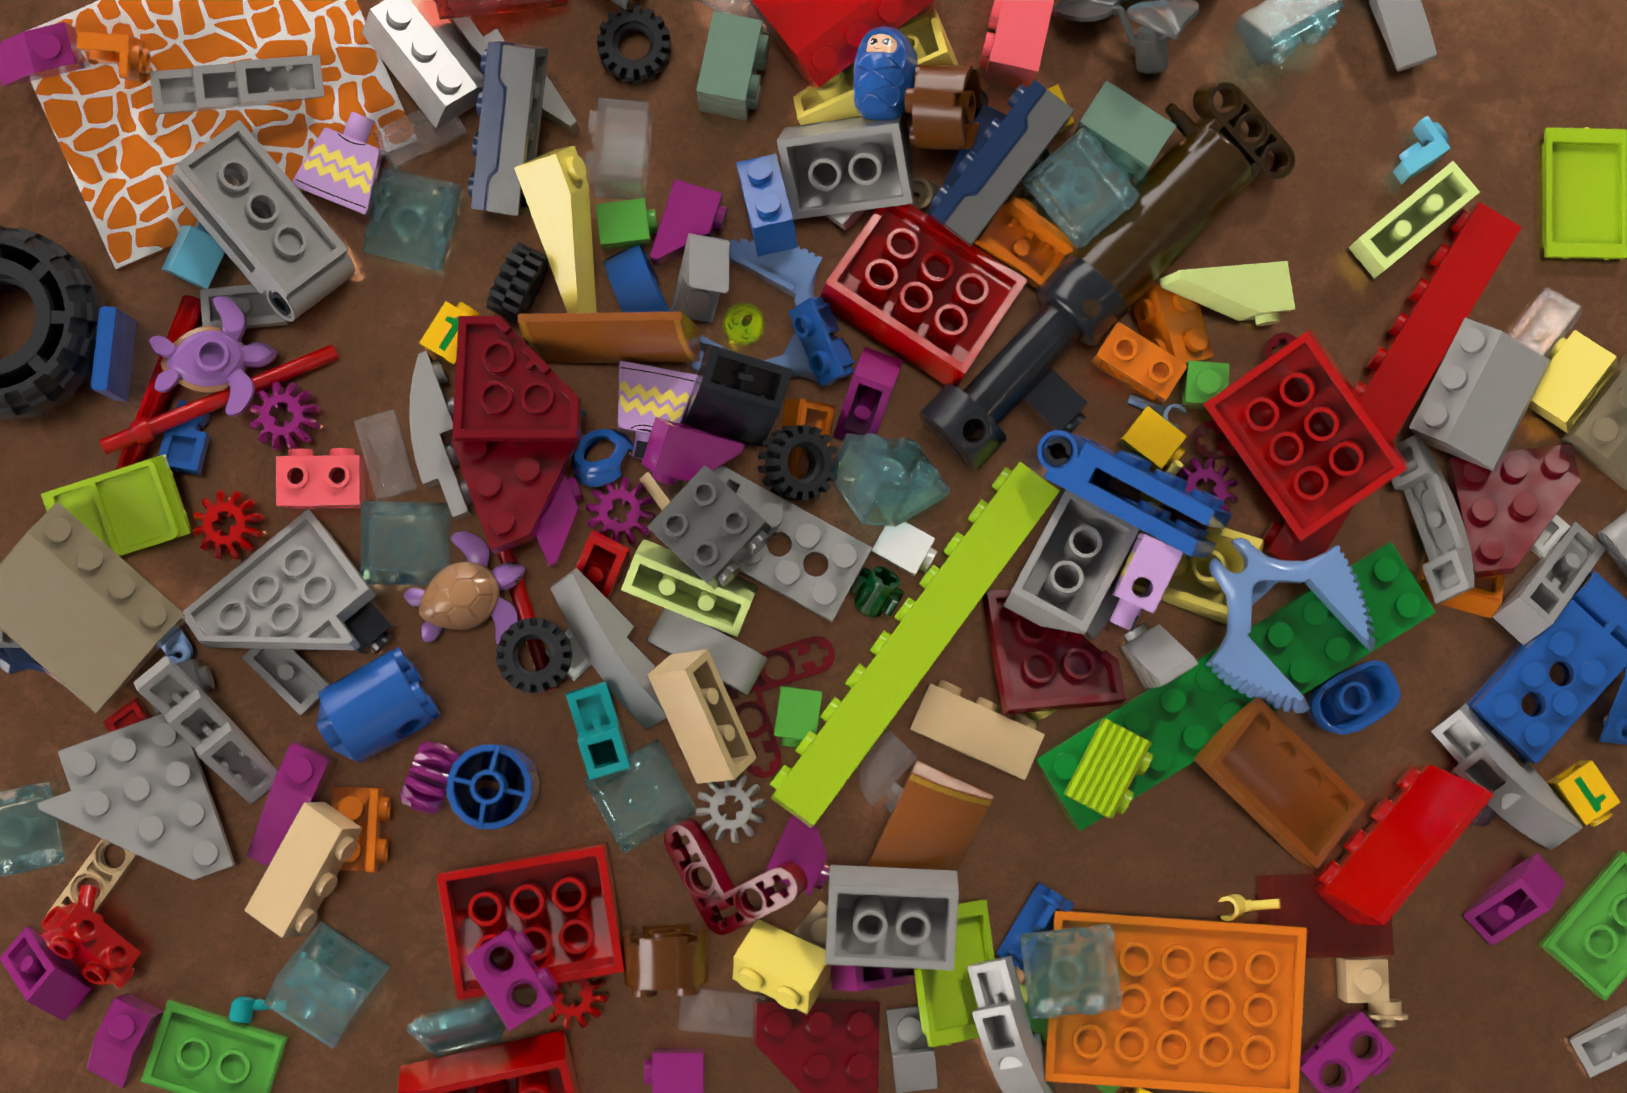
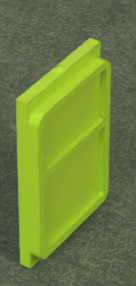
M1588 127L1544 129V143L1542 144V246L1544 248V258H1563L1564 260L1569 258L1627 259V129H1593Z
M166 454L41 494L47 512L59 502L118 556L193 533Z
M987 899L958 903L954 970L913 968L921 1028L923 1034L927 1036L928 1047L949 1046L952 1043L980 1038L972 1014L973 1011L978 1009V1004L967 967L973 963L995 959Z

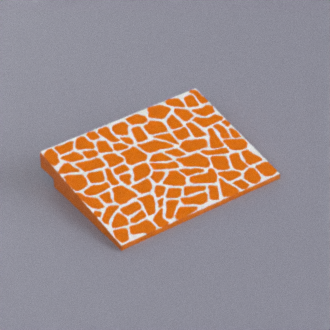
M99 0L35 27L39 28L66 22L75 27L76 34L77 31L122 34L145 41L144 48L150 49V71L190 69L193 66L230 64L242 60L320 55L324 88L323 98L155 115L149 73H143V82H133L119 78V64L98 62V60L89 59V52L81 50L85 69L31 81L117 271L171 249L182 225L195 228L199 221L168 186L166 181L174 173L173 169L178 162L239 120L291 181H293L323 129L326 127L343 134L351 111L375 121L366 144L382 150V159L419 143L384 61L362 34L366 19L357 0ZM297 188L301 193L305 192L304 190Z

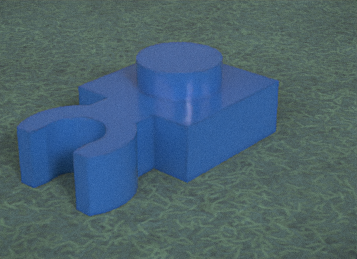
M180 400L176 408L188 403L186 400ZM211 413L197 417L164 432L158 456L166 454L171 471L200 476L210 440L208 433L202 432L200 429L208 424Z

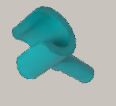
M240 996L231 1004L229 1019L234 1022L251 1023L254 1010L289 1008V997L262 1000Z

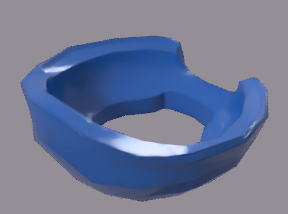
M598 429L589 432L582 438L572 457L575 478L579 483L588 487L602 486L615 481L621 476L620 464L627 451H633L634 449L632 441L627 435L616 429ZM602 439L611 440L615 445L614 452L608 459H601L596 462L585 460L589 451Z

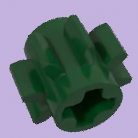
M876 566L872 571L864 567L850 588V592L857 595L854 603L858 610L870 617H879L883 612L891 616L905 594L903 590L898 589L900 579L897 574L883 566Z

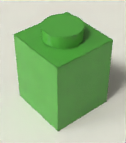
M645 198L595 204L600 245L603 252L626 250L641 243L642 247L652 246L651 234L658 233L655 209L647 210Z
M1187 361V368L1180 378L1179 404L1185 409L1207 410L1203 404L1228 387L1230 364Z
M781 686L774 736L782 737L781 745L798 747L809 731L815 735L817 734L822 692Z

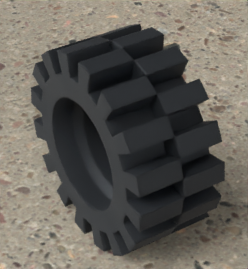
M633 5L632 10H625L619 7L620 13L615 14L612 11L607 15L608 21L606 23L602 21L599 27L601 32L597 34V49L601 63L609 71V75L614 79L616 77L620 78L621 83L628 84L629 81H634L635 85H642V80L645 79L651 82L655 80V75L658 72L662 74L666 70L665 64L666 62L669 63L671 59L670 51L672 46L668 27L665 26L661 16L656 17L654 11L650 8L644 11L641 9V5ZM630 31L642 32L650 40L648 53L640 59H628L619 51L620 39Z
M520 242L517 245L515 244L512 251L506 256L505 263H502L500 272L493 281L494 285L489 291L490 296L487 299L486 308L518 323V314H527L528 308H531L535 296L537 297L540 291L539 288L545 280L544 276L549 269L547 256Z
M810 425L785 426L770 433L773 438L765 439L762 443L763 446L768 448L767 451H759L758 459H765V465L758 466L759 473L767 474V477L761 480L764 486H773L770 492L781 496L785 500H809L821 497L820 492H827L831 488L827 481H835L838 475L831 472L832 467H839V460H832L831 455L838 453L836 446H827L832 440L828 434L820 435L822 430L817 427H810ZM795 447L803 448L809 459L808 471L801 479L794 478L788 469V456Z
M542 618L522 619L510 625L500 637L501 639L496 648L497 667H499L503 679L515 689L527 693L545 692L558 685L570 670L572 661L570 640L559 626L549 620ZM529 639L544 641L551 652L549 664L538 672L526 670L521 666L518 659L520 646Z

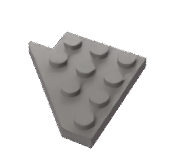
M308 508L187 607L183 613L185 614V622L193 634L207 648L357 650L360 644L344 622L376 595L317 515Z
M163 714L57 751L71 791L37 803L39 810L191 880H198L236 866L196 750L167 723Z

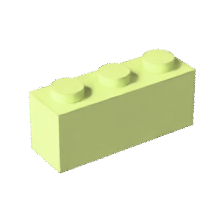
M1452 161L1348 248L1375 279L1479 194L1480 191L1458 165Z
M643 539L633 557L621 590L738 637L758 585L735 577L726 586L720 584L716 589H713L672 550Z

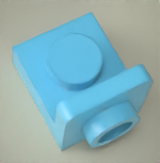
M1428 116L1421 119L1413 128V132L1420 142L1415 143L1399 155L1402 162L1393 170L1401 185L1442 159L1451 149L1448 145L1449 138L1444 128L1437 122L1433 123Z

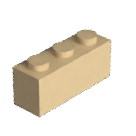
M708 649L670 654L647 674L697 784L735 780L757 759Z
M940 679L937 686L929 683L908 730L1020 780H1025L1045 734L1036 730L1039 723L1017 713L1013 720L998 714L1001 706L979 696L975 703L960 697L963 689Z
M304 802L244 911L281 938L303 936L314 926L318 917L316 912L323 899L334 890L338 881L336 876L343 863L354 854L358 845L356 840L363 828L326 802Z

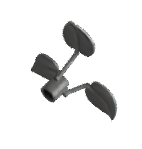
M1062 0L1052 8L1051 17L1058 16L1063 19L1080 22H1093L1107 18L1112 14L1118 16L1126 32L1128 46L1135 47L1136 69L1143 73L1161 72L1169 67L1167 41L1170 40V37L1177 40L1184 27L1199 12V4L1193 0L1140 2L1130 6L1127 10V15L1124 8L1118 6L1122 3V0ZM1128 17L1142 24L1138 28V34H1134Z

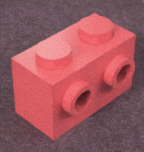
M332 448L330 449V456H313L312 449H289L288 456H276V506L283 510H304L308 508L366 509V459L360 455H355V449Z

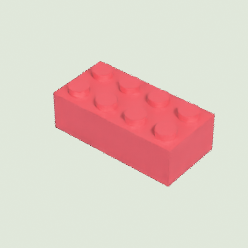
M994 0L988 28L995 30V33L987 32L979 63L980 68L986 69L984 82L1017 89L1021 84L1028 88L1033 80H1036L1054 0Z

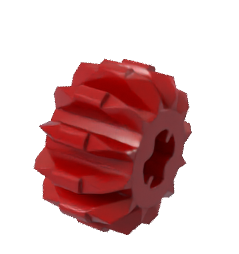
M220 490L216 492L217 504L208 498H204L201 501L208 511L206 514L194 512L193 518L203 522V526L196 527L192 532L196 537L206 536L200 544V548L203 551H209L214 548V558L220 560L226 556L228 551L231 559L238 560L241 556L240 546L250 553L255 550L254 544L249 539L251 536L263 538L264 533L254 529L253 525L263 522L264 516L260 513L251 514L257 505L253 499L243 502V493L239 491H234L229 499L226 492ZM226 517L236 520V525L230 527L231 534L221 530V525L227 523Z
M605 977L595 981L591 978L556 983L558 989L554 991L557 999L552 1004L555 1011L548 1018L550 1023H554L562 1014L565 1015L564 1029L569 1030L572 1027L574 1016L577 1017L581 1028H585L589 1025L585 1011L595 1018H599L602 1015L601 1009L593 1002L606 1003L609 999V995L596 992L595 990L607 984ZM568 983L571 988L575 983L582 988L579 992V996L583 999L582 1002L577 1003V999H574L572 1003L567 1002L564 998L567 995L566 989L563 988L564 985Z

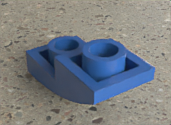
M641 243L603 260L622 312H671L657 286L659 279Z

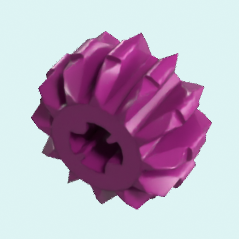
M290 382L285 392L280 383H273V396L261 390L258 396L264 401L263 406L256 404L250 406L251 412L261 416L250 422L252 429L262 430L257 438L258 441L266 444L272 440V449L277 452L283 449L285 442L289 449H298L297 438L299 437L307 444H310L313 439L306 433L307 428L316 430L320 429L321 426L318 421L310 419L311 416L321 411L320 406L317 404L308 405L313 394L308 390L298 394L299 386L293 382ZM285 408H288V411L293 414V419L290 423L284 421L286 426H283V423L277 420V416L280 411L285 414Z
M1196 457L1189 460L1190 471L1182 467L1176 474L1188 482L1185 489L1190 492L1193 488L1198 490L1195 486L1196 482H1198L1199 487L1207 484L1210 487L1208 493L1220 498L1227 504H1235L1238 501V496L1227 493V489L1238 485L1237 480L1230 479L1224 481L1222 477L1229 471L1227 465L1219 468L1217 472L1213 471L1215 459L1212 457L1206 459L1203 469L1200 461ZM1224 504L1222 509L1231 513L1229 508ZM1180 511L1176 514L1179 519L1187 516ZM1191 518V520H1190L1191 522H1193V523H1195V524H1197V525L1200 524V522H1198L1197 520Z
M623 477L620 483V490H616L613 482L605 484L609 491L606 495L599 489L594 488L592 494L601 502L600 505L586 504V511L599 514V516L587 521L589 528H597L604 525L598 533L608 537L613 532L612 540L620 544L622 535L626 534L627 541L631 546L637 544L636 538L632 533L636 529L646 537L650 534L649 529L641 524V521L651 522L656 518V515L652 512L642 511V509L652 506L655 501L652 496L638 500L645 490L643 484H637L629 492L630 480L627 477ZM622 502L625 508L628 504L632 508L631 511L626 513L628 520L620 523L617 517L613 521L610 517L611 514L616 512L614 505Z
M429 741L422 743L418 748L400 794L401 803L410 806L412 810L420 813L426 812L432 815L437 813L447 794V777L454 762L459 758L458 752L438 742L436 744Z

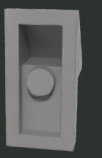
M688 233L671 312H683L689 319L713 323L719 294H727L729 290L730 242L728 240Z
M919 1006L887 1008L886 1016L896 1093L938 1088L935 1051L933 1047H928L927 1036L922 1032Z

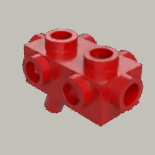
M82 885L78 901L61 908L56 906L45 916L41 923L44 929L39 936L46 941L49 949L56 955L73 962L78 967L81 975L90 982L102 987L113 984L117 988H121L133 976L135 968L132 966L141 952L103 922V916L93 912L98 889L91 885Z

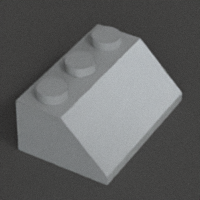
M385 0L370 8L362 30L363 36L436 129L476 106L478 95L483 90L485 74L481 72V61L433 0Z
M905 112L899 118L893 120L879 121L856 117L786 127L777 139L793 220L913 203L912 151Z
M1464 318L1409 428L1415 435H1419L1426 445L1495 472L1551 361L1503 331Z
M1065 490L1012 588L1004 607L1039 626L1085 634L1140 529L1076 494Z
M830 865L825 964L954 970L959 897L957 871Z

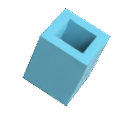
M197 222L195 228L182 225L161 270L198 288L208 289L225 252L200 222Z

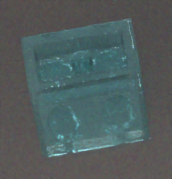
M1267 0L1241 14L1235 24V28L1258 68L1269 61L1273 66H1276L1294 55L1293 49L1300 44L1306 42L1308 47L1326 38L1330 34L1328 30L1338 23L1336 18L1345 5L1342 0Z
M847 433L835 460H839V467L831 468L832 473L838 474L833 482L863 524L896 527L946 498L950 492L949 487L939 475V471L922 452L921 446L914 440L905 437L890 439L871 433L866 435Z
M320 921L276 976L264 1004L332 1049H335L362 1012L390 966Z

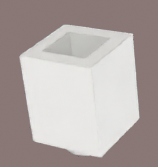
M891 514L871 554L914 577L918 569L925 573L927 572L937 550L931 548L935 540L934 537Z

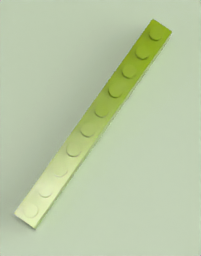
M1019 462L1013 471L1007 467L1004 468L991 486L997 490L992 500L988 504L981 499L967 518L973 523L972 527L965 536L957 532L943 550L949 558L940 569L933 564L920 581L919 585L925 589L916 602L909 597L894 616V618L900 621V624L891 635L884 630L871 647L870 651L876 655L867 668L859 664L845 682L851 690L842 702L834 697L822 713L820 718L826 721L820 732L815 735L809 731L795 751L801 755L792 769L784 765L770 783L776 789L771 799L810 828L818 821L1060 492V490L1022 462Z

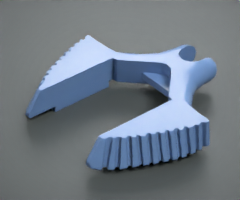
M736 239L730 241V263L794 297L795 307L808 298L813 297L815 299V283L822 257H815V253H808V250L805 248L801 250L800 246L794 249L757 256L754 240H751V242H748L747 239H740V242H737ZM794 333L783 355L764 360L793 369L791 377L801 376L818 382L815 374L810 369L808 357L796 333ZM833 333L829 334L831 341L839 339ZM701 335L700 362H692L691 366L699 371L707 343L721 348L724 347ZM846 343V346H847V348H848V350H849V353L851 354L850 347H849V345ZM837 378L826 385L835 383Z
M1236 538L1232 540V545L1243 557L1244 566L1241 572L1232 573L1228 571L1215 558L1210 561L1209 565L1212 576L1217 580L1226 595L1228 620L1227 633L1218 650L1207 661L1206 665L1212 667L1211 671L1213 673L1217 672V677L1220 680L1223 678L1227 686L1230 684L1233 690L1238 689L1239 693H1246L1247 697L1261 698L1268 706L1272 704L1273 708L1277 710L1283 707L1285 712L1294 709L1295 713H1304L1310 708L1303 695L1247 635L1251 632L1252 605L1277 582L1298 584L1306 582L1310 590L1344 627L1351 631L1366 649L1371 652L1375 648L1376 639L1371 636V634L1375 633V629L1371 626L1373 623L1372 617L1368 616L1370 610L1365 606L1367 601L1362 597L1364 595L1363 590L1359 588L1361 584L1356 580L1358 577L1352 572V566H1348L1349 562L1344 558L1345 554L1340 552L1341 547L1339 545L1333 546L1325 553L1306 561H1287L1267 557L1248 540Z

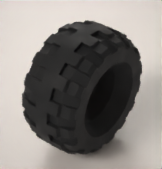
M1 225L0 287L16 285L31 295L35 307V324L29 339L22 348L14 354L0 359V420L31 419L45 415V411L57 405L63 406L77 395L76 390L85 379L90 380L93 371L99 309L104 304L101 293L97 290L91 279L92 276L82 263L65 248L36 232L20 227L17 229Z

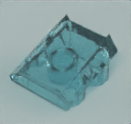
M1081 128L1022 181L1076 248L1087 246L1090 240L1127 209H1131L1140 196L1132 186L1128 172L1122 166L1113 163L1103 151L1102 144L1094 136H1091L1085 128Z
M383 168L380 181L373 186L371 198L374 206L370 222L365 228V242L362 251L434 270H442L463 187L455 182H447L410 173L399 168Z
M363 501L360 511V574L367 584H379L381 586H428L442 569L450 565V509L447 503Z
M659 739L629 754L630 768L589 780V777L584 779L588 791L592 795L623 853L696 813L697 808Z
M49 781L0 792V877L65 863L57 818L39 810L37 803L53 798Z
M1110 924L1021 934L1020 941L1031 1019L1055 1018L1062 1015L1080 1013L1092 1015L1107 1010L1120 1009L1123 994L1120 990L1114 942L1115 934Z
M490 999L415 1018L413 1022L408 1023L407 1033L439 1058L443 1057L444 1053L491 1041L498 1045L506 1026L503 1024Z

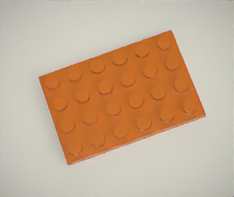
M1055 910L1052 925L1045 1044V1081L1212 1093H1299L1307 928Z

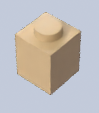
M1377 955L1336 956L1337 998L1346 1003L1390 1002L1388 959Z

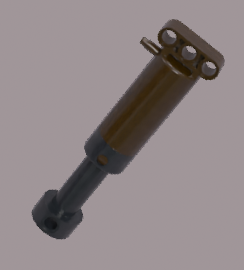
M1209 82L1197 88L1193 96V107L1200 118L1195 123L1175 103H1170L1165 108V113L1170 117V121L1177 125L1176 128L1183 136L1037 288V296L1043 307L962 391L951 383H947L918 413L930 431L967 465L975 470H979L1007 441L1005 433L999 426L1006 416L1079 340L1090 346L1099 344L1114 328L1115 324L1137 304L1256 177L1280 179L1285 178L1292 172L1296 161L1293 149L1234 83ZM1217 91L1220 92L1223 99L1222 106L1218 111L1213 104V98ZM1243 121L1247 123L1249 129L1245 140H1242L1239 132ZM1271 150L1274 155V164L1271 169H1268L1265 160L1266 155Z

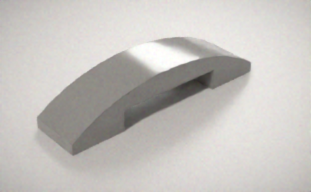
M1413 435L1395 445L1409 466L1407 470L1391 481L1395 490H1403L1429 559V562L1422 565L1435 603L1441 604L1474 588L1473 561L1465 526L1449 485L1420 436Z

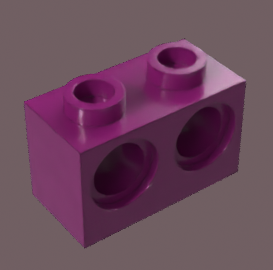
M513 926L464 957L509 1031L552 1005L557 999L554 991L558 989L554 978L547 968L544 967L539 970L531 957L535 953V949L527 935L523 931L516 933ZM497 947L510 949L514 955L513 966L506 969L498 967L492 959L493 950ZM522 983L533 986L537 992L536 1002L530 1005L520 1003L515 997V987Z
M1352 1008L1300 1056V1073L1318 1093H1359L1361 1088L1358 1085L1370 1074L1374 1077L1384 1071L1392 1061L1389 1056L1396 1049L1362 1011ZM1368 1035L1371 1040V1048L1366 1055L1357 1057L1353 1051V1044L1358 1037ZM1329 1064H1338L1340 1067L1339 1079L1333 1084H1324L1322 1079L1324 1068Z

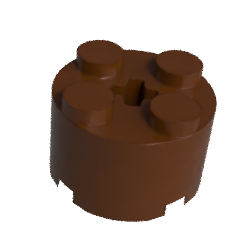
M923 64L916 66L914 74L915 85L914 88L906 89L904 102L906 113H912L913 123L910 127L909 136L911 147L973 149L980 128V122H973L976 108L981 109L982 105L981 82L977 69H972L973 66Z
M656 924L642 926V935L633 936L632 929L625 930L622 933L625 968L624 984L632 988L633 997H653L657 995V990H674V994L677 996H692L699 994L700 985L708 982L707 929L705 927L699 926L697 934L690 933V924Z

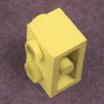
M1576 330L1572 332L1568 339L1562 337L1549 354L1551 363L1528 406L1529 409L1566 433L1570 432L1618 369L1617 356Z
M757 919L734 955L733 980L738 981L742 987L749 991H759L776 999L785 1008L797 1009L808 1014L830 977L831 964H825L826 950Z

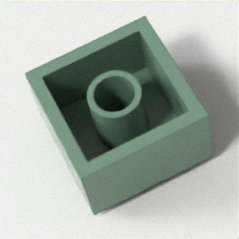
M713 11L696 89L699 111L747 121L749 109L757 110L761 86L759 85L761 75H757L758 69L765 71L770 48L768 46L769 35L763 34L762 20Z
M1106 80L1079 121L1071 141L1077 144L1076 150L1084 157L1092 161H1096L1098 158L1111 166L1110 172L1118 179L1126 183H1130L1132 180L1138 183L1146 175L1177 125Z

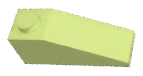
M1288 261L1178 270L1160 279L1161 287L1235 320H1255L1256 326L1281 322L1280 315L1295 310Z

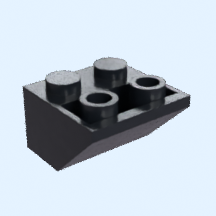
M707 343L683 423L763 447L762 443L767 439L781 410L793 369Z

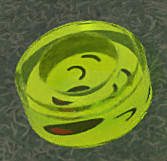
M737 303L731 306L724 315V332L729 340L735 344H752L763 333V315L756 306L750 303Z

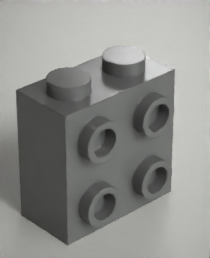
M706 465L701 468L647 526L650 531L713 589H716L720 584L726 586L737 576L741 569L738 564L748 553L755 555L765 546L769 540L767 533L772 529L758 513Z

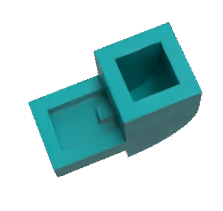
M603 681L567 692L566 698L578 733L577 742L589 780L630 768L627 744L607 682Z

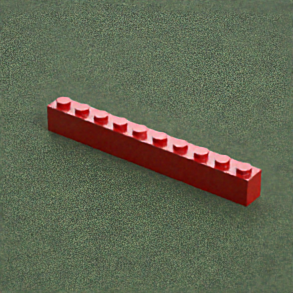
M1480 201L1469 210L1463 208L1456 216L1450 227L1455 234L1448 245L1442 242L1429 262V264L1434 266L1427 280L1421 277L1408 296L1413 301L1406 314L1399 312L1390 325L1387 333L1391 334L1392 338L1385 349L1379 346L1370 358L1366 367L1372 371L1364 384L1358 381L1354 386L1356 392L1392 442L1451 346L1464 318L1469 316L1522 228ZM1353 506L1302 541L1298 539L1284 517L1280 523L1274 520L1262 537L1266 544L1262 553L1267 557L1287 561H1306L1325 553Z

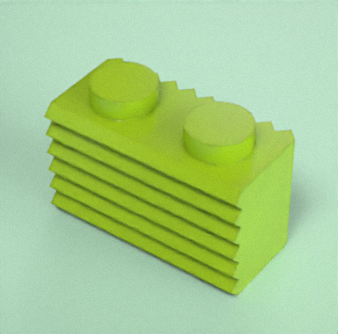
M1102 719L1064 791V795L1107 818L1113 819L1116 812L1123 815L1134 794L1128 788L1135 774L1142 777L1153 758V754L1147 752L1151 742L1107 719Z

